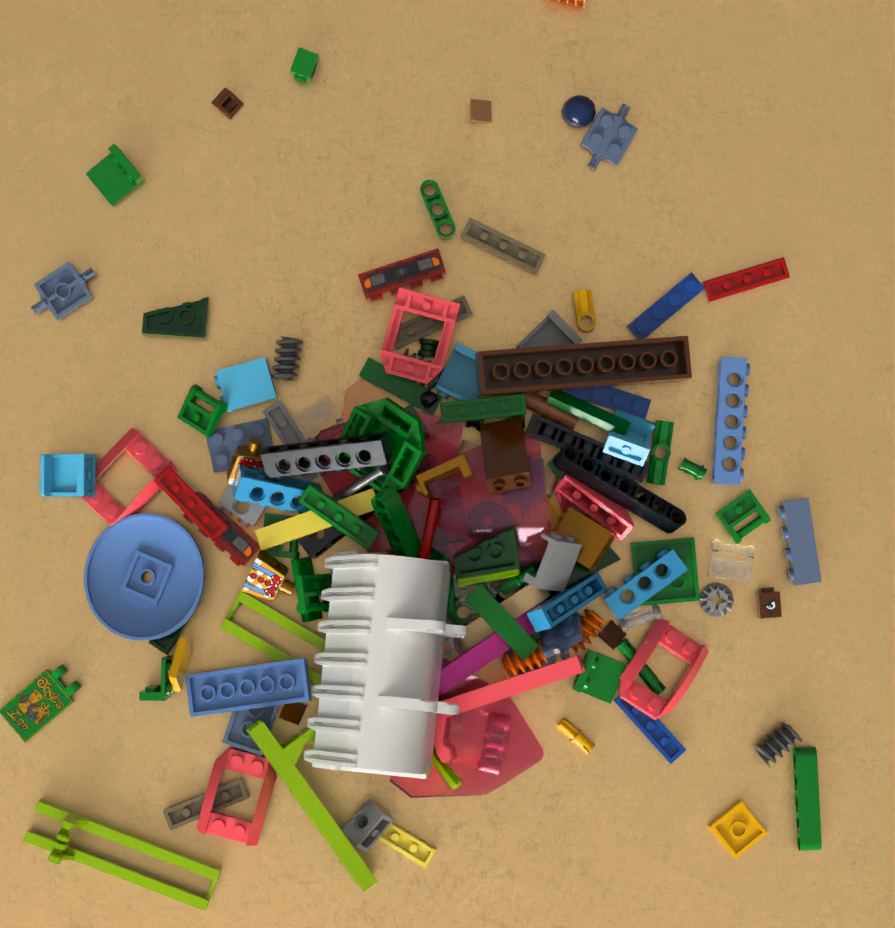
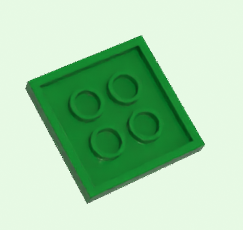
M694 537L631 543L633 575L641 571L639 567L645 562L650 561L652 563L657 559L656 554L665 548L667 550L673 549L688 569L640 606L700 601ZM659 564L656 567L658 576H663L667 571L664 564ZM644 576L639 579L638 583L641 588H647L650 581L648 577Z

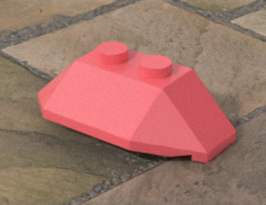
M567 474L554 489L562 513L565 510L568 511L571 507L611 531L618 541H622L634 527L627 509Z

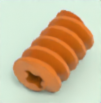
M584 610L587 617L580 615L584 640L571 647L579 655L578 648L586 650L584 642L592 643L589 636L597 637L594 630L602 631L601 623L608 625L593 610Z
M538 640L536 643L539 647L524 661L513 650H511V656L507 652L503 653V658L501 659L508 679L510 678L511 671L515 676H518V669L526 673L527 666L533 671L535 663L540 668L543 666V661L547 663V659L542 652V645Z

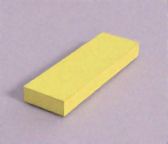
M392 823L379 838L383 843L425 868L437 851L435 847L395 823Z

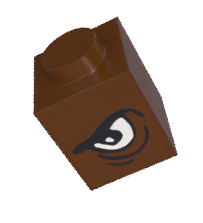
M774 587L761 588V592H756L758 618L782 617L780 591H774Z

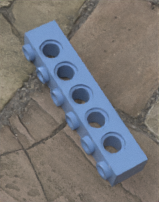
M719 358L711 484L740 485V481H743L744 478L741 460L745 458V448L742 447V439L746 438V426H743V418H747L748 411L747 405H744L745 397H748L749 393L746 376L750 374V363H747V358ZM733 373L738 376L739 382L737 385H732L729 382L730 374ZM730 394L737 397L738 402L735 406H731L727 402ZM729 415L736 418V425L734 427H729L726 423ZM728 436L735 440L733 448H728L725 445V439ZM727 457L734 461V466L730 470L724 467V460Z

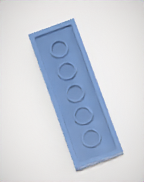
M307 658L186 675L190 717L312 701Z

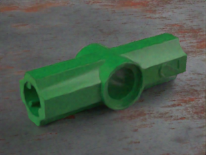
M655 421L652 447L650 449L649 463L651 464L648 469L646 483L665 485L668 461L671 455L673 422ZM657 447L665 449L666 454L662 459L657 458L655 455Z

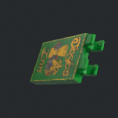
M63 664L52 673L46 669L0 709L2 717L25 743L74 702L71 695L82 687L77 680L67 688L60 682L59 678L68 671Z

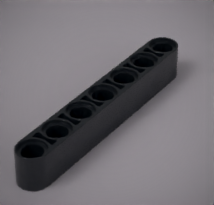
M566 445L553 458L555 467L666 533H673L686 523V514L680 508L575 446Z

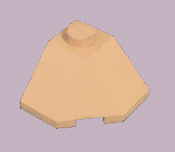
M361 378L345 391L342 420L346 424L355 406L384 399V395L375 386Z

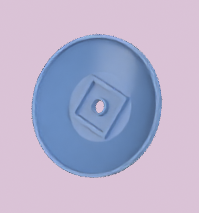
M141 513L124 517L104 530L89 552L84 571L85 594L96 618L111 632L131 640H155L178 630L195 612L205 585L204 560L194 537L178 522L152 513ZM147 572L152 574L150 583L144 581V575Z

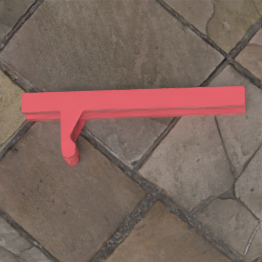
M581 655L440 702L458 704L460 706L459 713L583 673L586 670ZM437 714L434 745L442 763H448L457 757L456 747L449 742L453 715Z

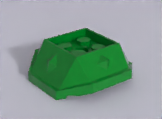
M390 398L355 406L339 438L387 432L393 455L387 463L389 474L384 477L380 476L369 483V485L377 491H380L385 485H390L395 490L407 488L426 452L422 420ZM364 450L367 455H370L367 450ZM343 452L346 457L350 458L348 453ZM368 466L362 470H354V468L348 470L361 479L377 468Z

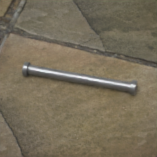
M388 466L375 469L331 498L336 501L347 498L380 476L388 475Z

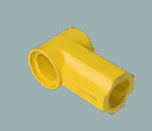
M579 290L573 292L577 327L583 333H590L596 326L592 291ZM583 318H590L592 325L590 327H583L580 321Z

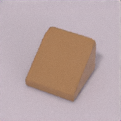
M470 99V123L491 122V101Z

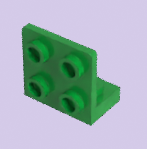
M115 143L108 148L111 153L86 173L112 206L145 180Z
M587 649L583 659L586 671L576 675L572 689L611 703L620 683L619 676L625 670L626 665Z
M166 655L161 659V685H148V687H145L144 690L139 692V701H166L171 697V694H174L168 676L173 661L171 660V655Z

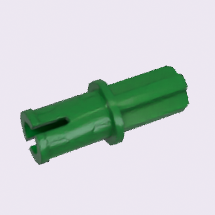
M531 565V567L521 571L518 576L510 577L498 585L499 590L503 595H506L519 587L523 588L524 584L527 583L523 581L525 574L537 570L536 566Z

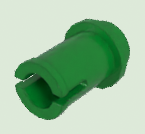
M684 458L679 467L680 471L695 477V480L699 479L701 481L707 471L704 465L700 466L687 458Z

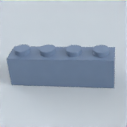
M809 498L780 501L781 506H778L779 518L783 519L784 527H781V534L783 540L786 539L787 543L784 553L786 561L789 560L790 569L787 570L789 581H792L793 585L796 586L822 582Z

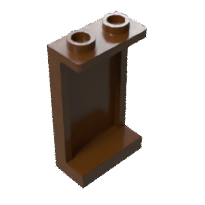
M521 417L480 424L485 475L489 493L493 494L531 487L532 482Z

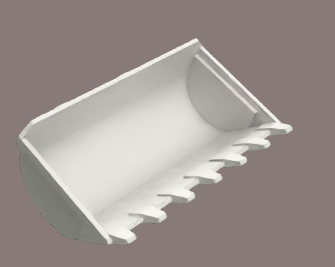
M358 551L335 552V556L326 558L324 564L325 568L333 569L331 588L321 592V599L330 601L328 620L318 622L317 631L326 633L325 650L315 654L314 663L323 665L321 685L311 686V695L319 698L317 717L308 718L307 727L316 730L314 750L304 751V760L312 763V767L428 779L432 767L437 714L459 715L460 709L458 704L438 702L444 638H464L467 635V626L446 624L451 576L450 562L395 555L361 554Z

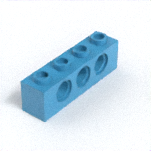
M239 466L232 487L234 499L241 502H253L260 506H272L282 511L290 510L300 514L310 510L298 502L300 498L294 497L302 496L309 484H313L322 491L321 484L287 476L282 479H275V477L266 478L264 471Z
M663 549L656 554L657 559L652 563L650 561L645 562L639 567L640 572L635 575L629 574L622 579V585L618 588L613 586L605 592L606 596L603 600L618 620H621L688 570L673 549ZM659 564H664L667 568L663 576H658L656 573V567ZM641 577H648L650 583L647 588L639 586L638 582ZM625 589L632 591L633 596L629 601H624L621 597Z
M596 572L566 587L564 592H558L526 614L536 632L547 630L608 590L599 572Z

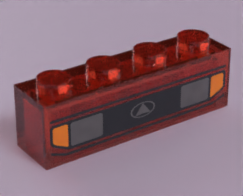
M437 248L358 274L366 301L371 300V302L383 299L382 295L391 293V296L397 295L399 287L406 288L411 286V289L423 286V282L431 280V283L443 279V275H446V270Z
M197 491L196 493L229 526L215 540L214 545L222 552L226 550L230 553V559L237 566L240 564L246 566L261 549L259 543L226 513L221 511L204 493ZM184 512L182 516L192 524L193 521ZM199 528L198 530H199L205 537L208 538V536Z

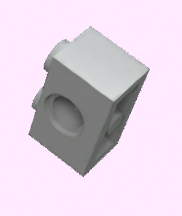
M230 484L218 502L222 506L220 510L229 516L232 513L239 517L238 521L246 527L250 525L255 526L267 507L247 502V510L240 512L237 509L239 500L234 499L233 485Z
M369 799L362 805L358 813L348 821L342 832L357 848L367 853L394 820L379 804Z

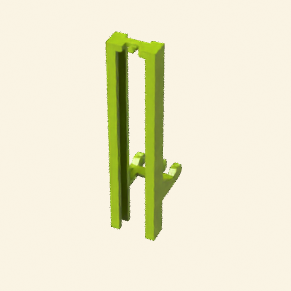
M243 591L239 592L228 615L220 625V628L278 662L293 660V657L233 623V615L238 610V606L244 604L323 652L325 650L326 639ZM308 667L309 680L316 685H321L322 675Z
M260 719L248 727L246 731L357 886L365 892L378 882L295 767L305 743L308 741L315 742L316 730L305 727L280 746L265 723Z
M44 799L38 801L35 811L62 821V827L56 836V840L27 830L23 841L51 851L48 857L50 862L60 864L62 860H74L201 910H206L221 873V867ZM77 827L210 878L212 883L209 891L202 897L69 846L66 843L71 838L69 833Z

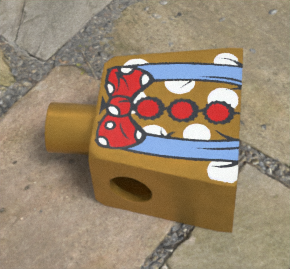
M250 438L248 446H237L227 470V484H234L239 466L265 472L260 455L265 450L260 448L261 440Z
M260 550L241 591L274 600L278 590L290 596L295 584L284 579L289 570L288 567L265 551Z

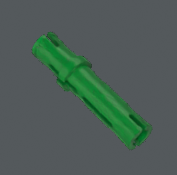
M627 638L622 640L617 646L629 664L637 651ZM645 663L639 672V676L652 692L659 695L666 687Z

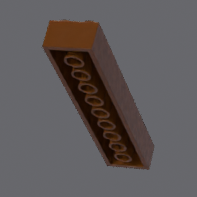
M688 336L478 351L475 354L479 397L687 381L692 378Z

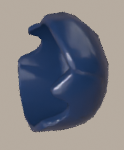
M582 95L573 96L563 104L561 110L562 118L571 127L587 126L593 121L596 114L595 104L589 97Z

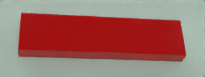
M782 257L703 281L708 301L711 302L790 278L785 259Z
M170 466L154 480L213 542L229 527Z

